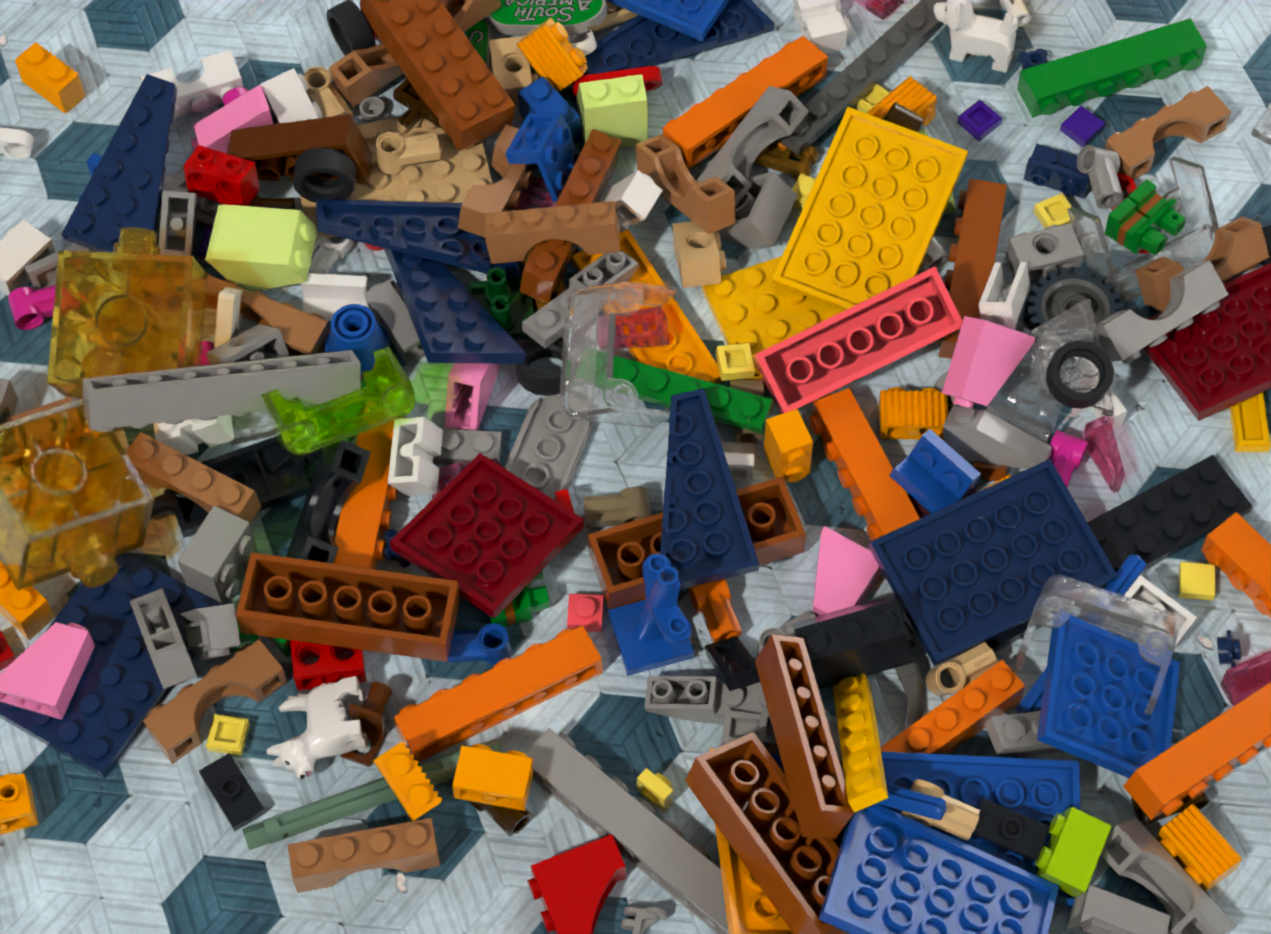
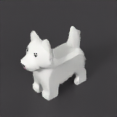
M948 0L947 2H938L934 5L936 19L947 24L950 29L951 51L949 59L963 62L967 53L980 57L981 55L985 57L990 55L995 60L992 64V70L1007 73L1018 28V21L1009 12L1005 14L1004 20L974 14L970 0Z
M357 676L343 678L337 683H322L320 686H315L308 694L299 693L297 697L289 696L279 706L281 712H307V729L304 733L267 749V755L279 756L273 762V766H284L285 769L294 771L298 779H305L312 776L314 764L319 759L342 755L353 750H368L367 735L362 733L360 720L347 719L348 713L346 711L350 703L362 707L365 701L362 686L359 685Z

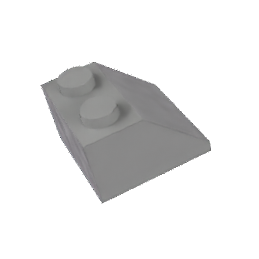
M774 171L749 177L752 186L735 207V223L719 230L720 239L751 250L775 245L779 240L781 230L786 219L792 213V206L798 195Z

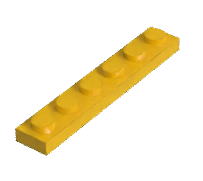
M865 673L857 677L845 678L833 687L847 798L854 813L888 799L871 685Z

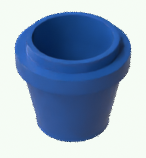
M360 304L343 306L334 313L331 319V329L325 341V353L352 350L361 363V375L365 376L366 373L374 375L386 365L390 358L391 343L386 329L377 322L369 308Z

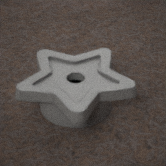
M375 96L363 99L359 109L352 112L353 118L362 120L365 123L392 119L386 111L389 99L381 100Z

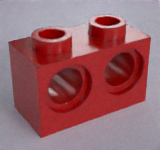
M198 145L183 165L188 192L196 193L199 197L226 205L249 206L260 190L255 162Z
M290 640L293 676L297 691L312 690L315 686H320L322 683H337L343 678L357 676L359 683L367 682L364 650ZM343 652L354 653L351 658L346 660L338 658ZM311 656L319 658L313 664L303 663L306 658Z

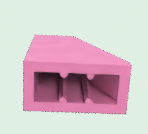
M262 86L251 89L194 124L193 129L196 138L190 139L193 151L198 145L227 154L231 130L273 125Z
M964 316L942 394L954 397L953 404L973 408L974 403L988 406L1032 347L1035 337L987 320Z
M454 363L448 374L444 428L478 431L501 364Z
M826 526L821 531L812 613L816 617L863 604L882 574V570L870 550Z
M55 622L0 673V702L62 720L95 647L88 630L76 623L64 625Z

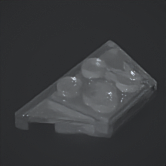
M1090 299L1081 301L1030 331L1029 335L1035 337L1031 353L1040 396L1056 400L1049 392L1046 383L1047 367L1056 350L1064 344L1076 340L1090 341L1101 347ZM1074 356L1068 358L1060 368L1062 382L1075 392H1090L1099 382L1100 374L1097 367L1083 357ZM1110 387L1103 399L1094 406H1091L1103 410L1102 415L1107 417L1113 416L1115 410Z

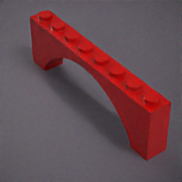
M611 834L530 865L532 878L528 879L527 883L533 899H541L545 911L540 912L547 933L554 931L555 934H593L607 897L618 881L626 879V868Z

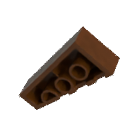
M351 114L231 130L227 152L229 155L255 162L258 180L280 181L281 176H288L293 179L295 162L298 156L306 150L330 148L346 154L355 163V179L357 184L369 183L373 155ZM328 173L310 174L314 177L328 178V180L338 179L337 176Z

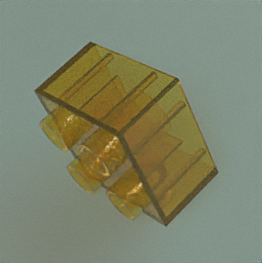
M133 227L120 229L118 243L113 245V253L59 250L47 383L66 398L71 396L72 398L83 399L82 379L201 366L208 274L193 256L160 255L161 249L156 246L157 233L149 229Z
M83 398L0 424V560L17 590L69 572L74 578H79L87 588L98 587L110 581L118 572V565L114 559L115 556L143 547L154 503V498L114 432L90 431L84 416Z

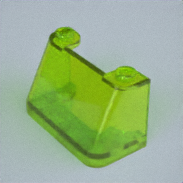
M386 347L373 352L375 358L373 368L370 372L368 370L362 372L366 387L309 409H303L299 397L293 398L292 401L283 398L278 389L262 394L273 430L281 447L292 454H308L409 414L416 403L415 393L411 381L391 349Z

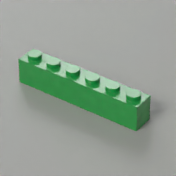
M1189 18L1021 70L1017 90L1032 118L1042 114L1049 115L1058 109L1071 105L1078 106L1087 100L1107 97L1116 91L1126 88H1136L1142 83L1155 79L1161 80L1183 70H1193L1202 65L1207 45L1192 19Z

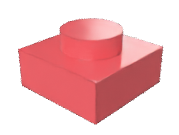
M569 594L567 628L575 629L583 625L586 632H602L604 595Z

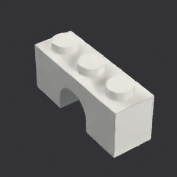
M231 49L201 58L204 69L203 75L191 83L178 81L174 77L171 68L149 74L175 83L177 97L173 120L186 114L200 112L209 107L222 104L223 96L226 92L236 87H243L242 78Z

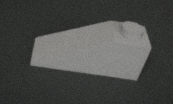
M953 406L943 424L944 441L966 461L1029 469L1048 460L1052 453L1050 445L986 410Z
M163 589L131 600L130 604L163 689L173 685H180L186 680L196 677V672Z

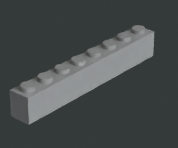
M352 350L82 379L84 416L90 431L96 430L99 432H110L117 427L126 426L145 428L150 424L162 422L179 424L184 420L197 418L208 421L224 415L244 417L250 415L251 412L259 411L279 413L286 408L295 407L313 409L318 405L331 403L334 405H347L350 401L361 400V363Z
M548 728L525 752L527 757L533 758L534 772L532 779L603 838L612 834L619 852L716 934H729L721 868L719 869L709 860V854L698 844L692 846L684 840L682 832L670 821L664 823L655 816L656 812L648 802L643 799L637 801L628 793L629 789L620 779L615 776L610 778L602 772V767L596 759L588 754L584 757L575 749L574 742L564 733H559L558 735Z

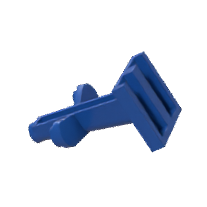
M662 554L650 555L643 564L642 573L646 600L608 609V617L627 676L694 658V651L689 639L692 625L679 609L677 602L681 587L678 572L675 567L671 566L669 558Z

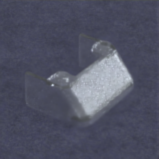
M1175 156L1169 159L1177 188L1167 192L1163 198L1167 201L1171 198L1177 200L1175 210L1186 218V223L1183 231L1175 237L1165 230L1160 232L1168 238L1163 250L1157 255L1150 252L1147 254H1135L1119 243L1111 246L1109 237L1104 233L1100 217L1075 207L1067 209L1074 233L1084 254L1083 259L1096 276L1101 274L1105 277V285L1111 282L1115 286L1113 293L1119 292L1121 301L1128 302L1142 295L1135 272L1136 269L1160 257L1178 262L1186 269L1194 263L1202 262L1209 254L1214 243L1215 231L1219 228L1202 165Z
M625 281L578 288L568 296L565 303L560 408L565 416L574 420L656 428L670 417V411L637 407L638 394L634 385L627 380L613 378L616 315H632L640 309L641 305L662 307L676 294V287Z
M1055 575L1050 577L1044 583L1019 649L1015 669L1022 671L1037 625L1047 628H1059L1072 615L1097 627L1138 640V651L1141 657L1149 663L1160 666L1144 714L1151 716L1175 649L1180 630L1178 618L1168 610L1068 576Z

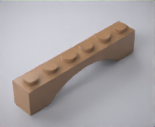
M440 0L463 32L501 7L500 0ZM383 44L367 49L353 50L329 67L335 88L352 108L403 74Z
M155 254L152 259L151 270L146 269L136 284L142 302L169 313L185 309H217L218 295L225 287L241 289L243 293L241 294L240 315L256 324L280 329L289 355L320 354L325 351V341L330 328L328 321L316 313L308 314L297 310L295 306L287 302L279 303L269 299L259 291H248L239 287L231 280L226 279L223 281L217 279L202 269L197 268L194 270L182 265L174 258L168 257L166 259Z

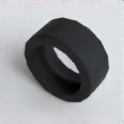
M346 0L327 10L326 17L330 31L345 56L353 50L376 46L372 30L366 18L353 1Z
M330 148L306 150L298 156L295 162L294 189L301 197L316 203V199L346 200L351 197L354 191L355 163L349 156L338 150ZM328 173L337 176L338 179L323 180L315 178L310 174Z
M561 337L546 349L532 338L525 340L520 345L526 352L524 364H516V374L518 382L525 390L535 395H557L570 389L577 381L576 374L579 369L576 347L568 339ZM545 357L557 358L566 363L564 367L547 373L538 372L529 367L531 362Z
M1076 340L1066 343L1056 350L1047 367L1046 383L1049 392L1058 402L1070 408L1083 409L1094 406L1103 399L1113 382L1114 367L1110 356L1102 347L1090 341ZM1074 356L1083 357L1097 367L1100 374L1099 382L1090 392H1075L1062 382L1060 368L1068 358Z

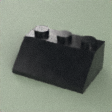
M894 595L792 624L795 636L804 638L818 690L837 685L848 677H857L864 673L866 676L913 663L906 628L898 600Z

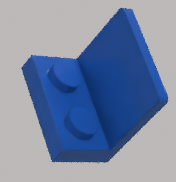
M562 113L528 114L505 153L509 164H538L553 202H557L580 155L575 148L570 128L566 125Z

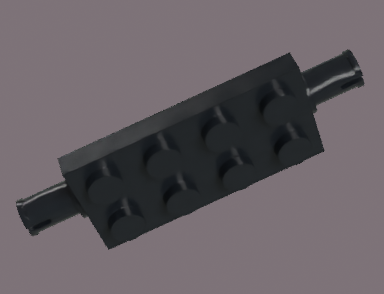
M286 432L200 463L254 490L261 504L259 510L261 511L307 495L310 484L305 473L306 465L319 461L325 442L330 440L326 436L320 440L299 446V444L293 443L290 432ZM168 488L163 490L164 494L135 503L142 524L169 513L172 516L175 515L183 538L195 534L209 514L194 501Z

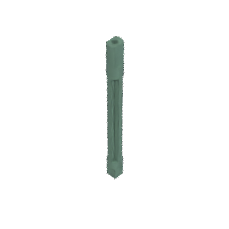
M497 739L481 744L490 747L492 751L502 753ZM460 750L417 765L422 767L421 772L426 773L425 778L430 779V785H437L454 779ZM383 777L262 820L263 822L243 828L242 830L248 848L252 850L397 799V797Z

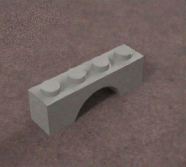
M769 86L696 181L700 183L717 176L735 191L736 207L752 186L749 180V172L757 156L772 142L790 136L809 112L808 109L791 91Z
M1210 260L1194 263L1169 279L1171 289L1169 302L1165 310L1155 319L1148 320L1142 318L1131 309L1117 311L1091 327L1098 343L1110 356L1112 362L1122 361L1123 364L1133 361L1141 355L1140 349L1147 345L1154 347L1168 338L1166 333L1175 328L1176 331L1184 329L1194 322L1193 316L1200 312L1203 315L1220 306L1218 301L1229 294Z
M1136 817L1117 824L1110 831L1100 855L1119 876L1137 881L1157 897L1168 915L1171 916V932L1173 934H1229L1236 927L1235 923Z

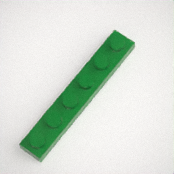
M587 348L576 374V379L579 383L668 408L671 406V395L704 388L714 421L760 434L764 433L766 419L770 417L774 407L773 399L589 348Z

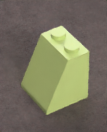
M642 74L579 83L576 104L578 114L581 117L584 145L592 129L621 139L620 148L636 146L637 143L648 140L647 95Z
M218 205L205 260L227 280H231L239 287L251 292L303 283L307 281L311 265L312 253L317 238V226L301 210Z

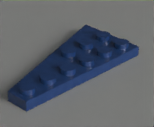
M730 0L704 40L699 41L638 15L596 41V49L592 53L585 55L588 68L583 75L658 65L774 31V22L752 0Z
M146 74L61 233L65 240L151 270L152 246L155 244L157 214L160 212L166 171L164 166L165 158L170 144L168 140L170 125L173 124L177 97L175 83Z
M316 199L315 213L318 232L485 274L491 268L499 267L505 271L506 279L513 281L518 279L519 270L517 262L491 264L485 238L458 228L461 205L463 203Z
M384 248L428 363L524 364L526 352L441 262Z
M704 388L671 395L660 554L668 557L671 561V566L676 568L681 584L680 589L759 571L756 552Z

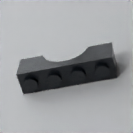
M342 439L325 442L286 557L334 563L338 551L335 543L337 520L348 496L361 483L371 453L370 451Z

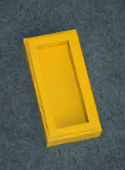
M1261 392L1229 407L1235 452H1268L1271 447L1264 394Z

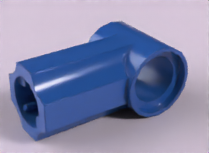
M497 623L487 624L481 629L454 630L448 662L485 661L490 665H495L505 658H511L512 646L507 630L504 626ZM493 641L502 642L497 648L487 647Z

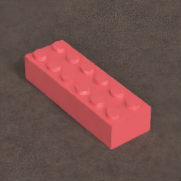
M934 266L755 354L753 360L779 413L783 414L800 409L960 330L963 321Z

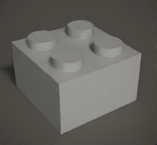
M213 506L177 560L185 584L221 605H225L229 598L233 599L240 589L241 579L246 573L251 552L259 553L250 523Z

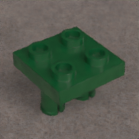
M494 267L488 270L487 281L464 284V287L514 340L531 338L522 331V322L534 314L532 297L519 293L522 277H518L517 281L506 279L505 271L502 268Z

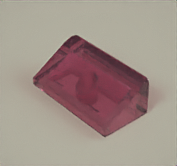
M1271 651L1226 670L1220 686L1232 705L1240 703L1271 682Z

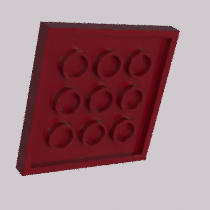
M479 453L389 542L391 550L433 578L458 581L460 596L495 619L584 528V519Z

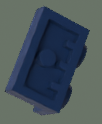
M1036 143L1032 156L1028 159L1024 180L1032 182L1037 186H1045L1061 191L1068 196H1077L1083 199L1090 184L1089 176L1079 172L1077 168L1078 156Z

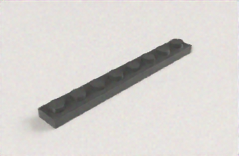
M921 0L804 105L809 112L793 133L777 141L799 156L845 114L847 107L852 108L876 84L880 83L944 24L936 19L934 5L938 2L947 1Z

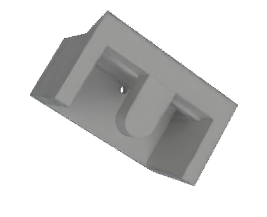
M234 603L198 608L178 614L188 624L184 626L187 648L192 650V655L198 654L199 660L230 655L229 648L240 646Z

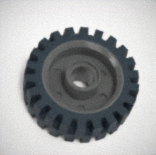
M1065 267L1059 269L1058 275L1053 270L1047 274L1046 278L1042 276L1037 281V284L1032 287L1025 307L1024 322L1028 328L1026 334L1030 333L1031 336L1035 337L1034 344L1038 342L1037 349L1041 353L1048 350V357L1052 359L1056 350L1064 344L1076 340L1090 341L1100 346L1091 327L1113 313L1124 310L1123 303H1120L1121 296L1119 292L1114 293L1115 286L1111 282L1105 285V277L1101 274L1093 278L1094 271L1086 269L1085 275L1080 274V267H1073L1071 273H1068V269ZM1069 314H1075L1079 317H1073ZM1071 357L1074 364H1081L1083 357Z

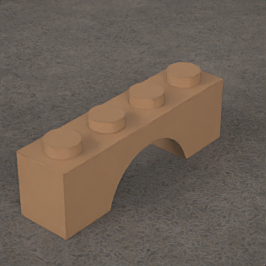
M1206 86L1199 91L1189 92L1182 100L1173 105H1165L1157 114L1147 119L1142 118L1138 120L1131 128L1124 132L1112 134L1106 141L1105 149L1117 152L1120 157V167L1117 174H1126L1135 180L1150 172L1155 156L1153 145L1166 137L1182 136L1201 144L1226 129L1231 111L1211 88Z
M507 124L504 126L495 143L491 167L499 172L503 179L490 185H472L461 205L459 229L485 238L486 213L510 211V209L516 210L522 195L521 188L527 189L532 177L531 169L538 168L537 163L529 165L508 163L505 153L516 136L518 128Z
M663 134L636 144L637 171L639 170L641 173L650 176L654 183L663 190L660 195L708 234L717 232L735 223V191L717 176L698 183L689 173L680 147Z
M615 201L486 213L485 240L491 264L524 261L525 255L531 247L542 241L552 239L573 242L580 246L588 255L620 252V225Z
M1242 216L1216 229L1213 246L1203 261H1211L1222 283L1230 281L1232 276L1242 271L1256 268L1258 263L1269 258L1261 223ZM1160 257L1135 269L1145 305L1161 312L1165 310L1170 299L1169 279L1185 270L1180 263Z
M142 432L139 433L122 458L130 476L157 490L168 488L197 503L208 513L213 506H216L251 524L261 508L254 490Z
M258 639L252 644L242 646L235 653V656L224 664L213 666L206 676L197 683L183 687L178 692L177 697L167 704H161L153 708L143 720L144 725L151 738L171 764H174L201 744L199 734L200 723L210 706L223 698L231 696H243L260 703L288 683L284 669L261 640Z
M432 818L287 844L292 879L297 893L333 887L343 877L369 869L391 868L407 873L440 866Z

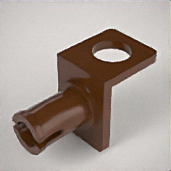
M372 682L362 707L350 703L348 711L351 720H360L362 733H366L367 739L370 740L372 745L365 754L360 755L350 751L340 755L341 758L367 767L372 766L373 760L387 733L382 712L393 693L392 689L380 682Z

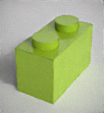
M1070 807L1061 812V814L1057 813L1049 826L1048 832L1052 834L1047 847H1042L1039 858L1035 862V866L1039 867L1036 875L1059 885V890L1073 897L1085 893L1111 825L1074 807Z

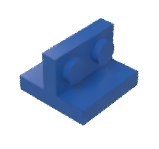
M931 429L921 436L911 453L889 475L930 513L964 499L982 480L980 477L981 473Z

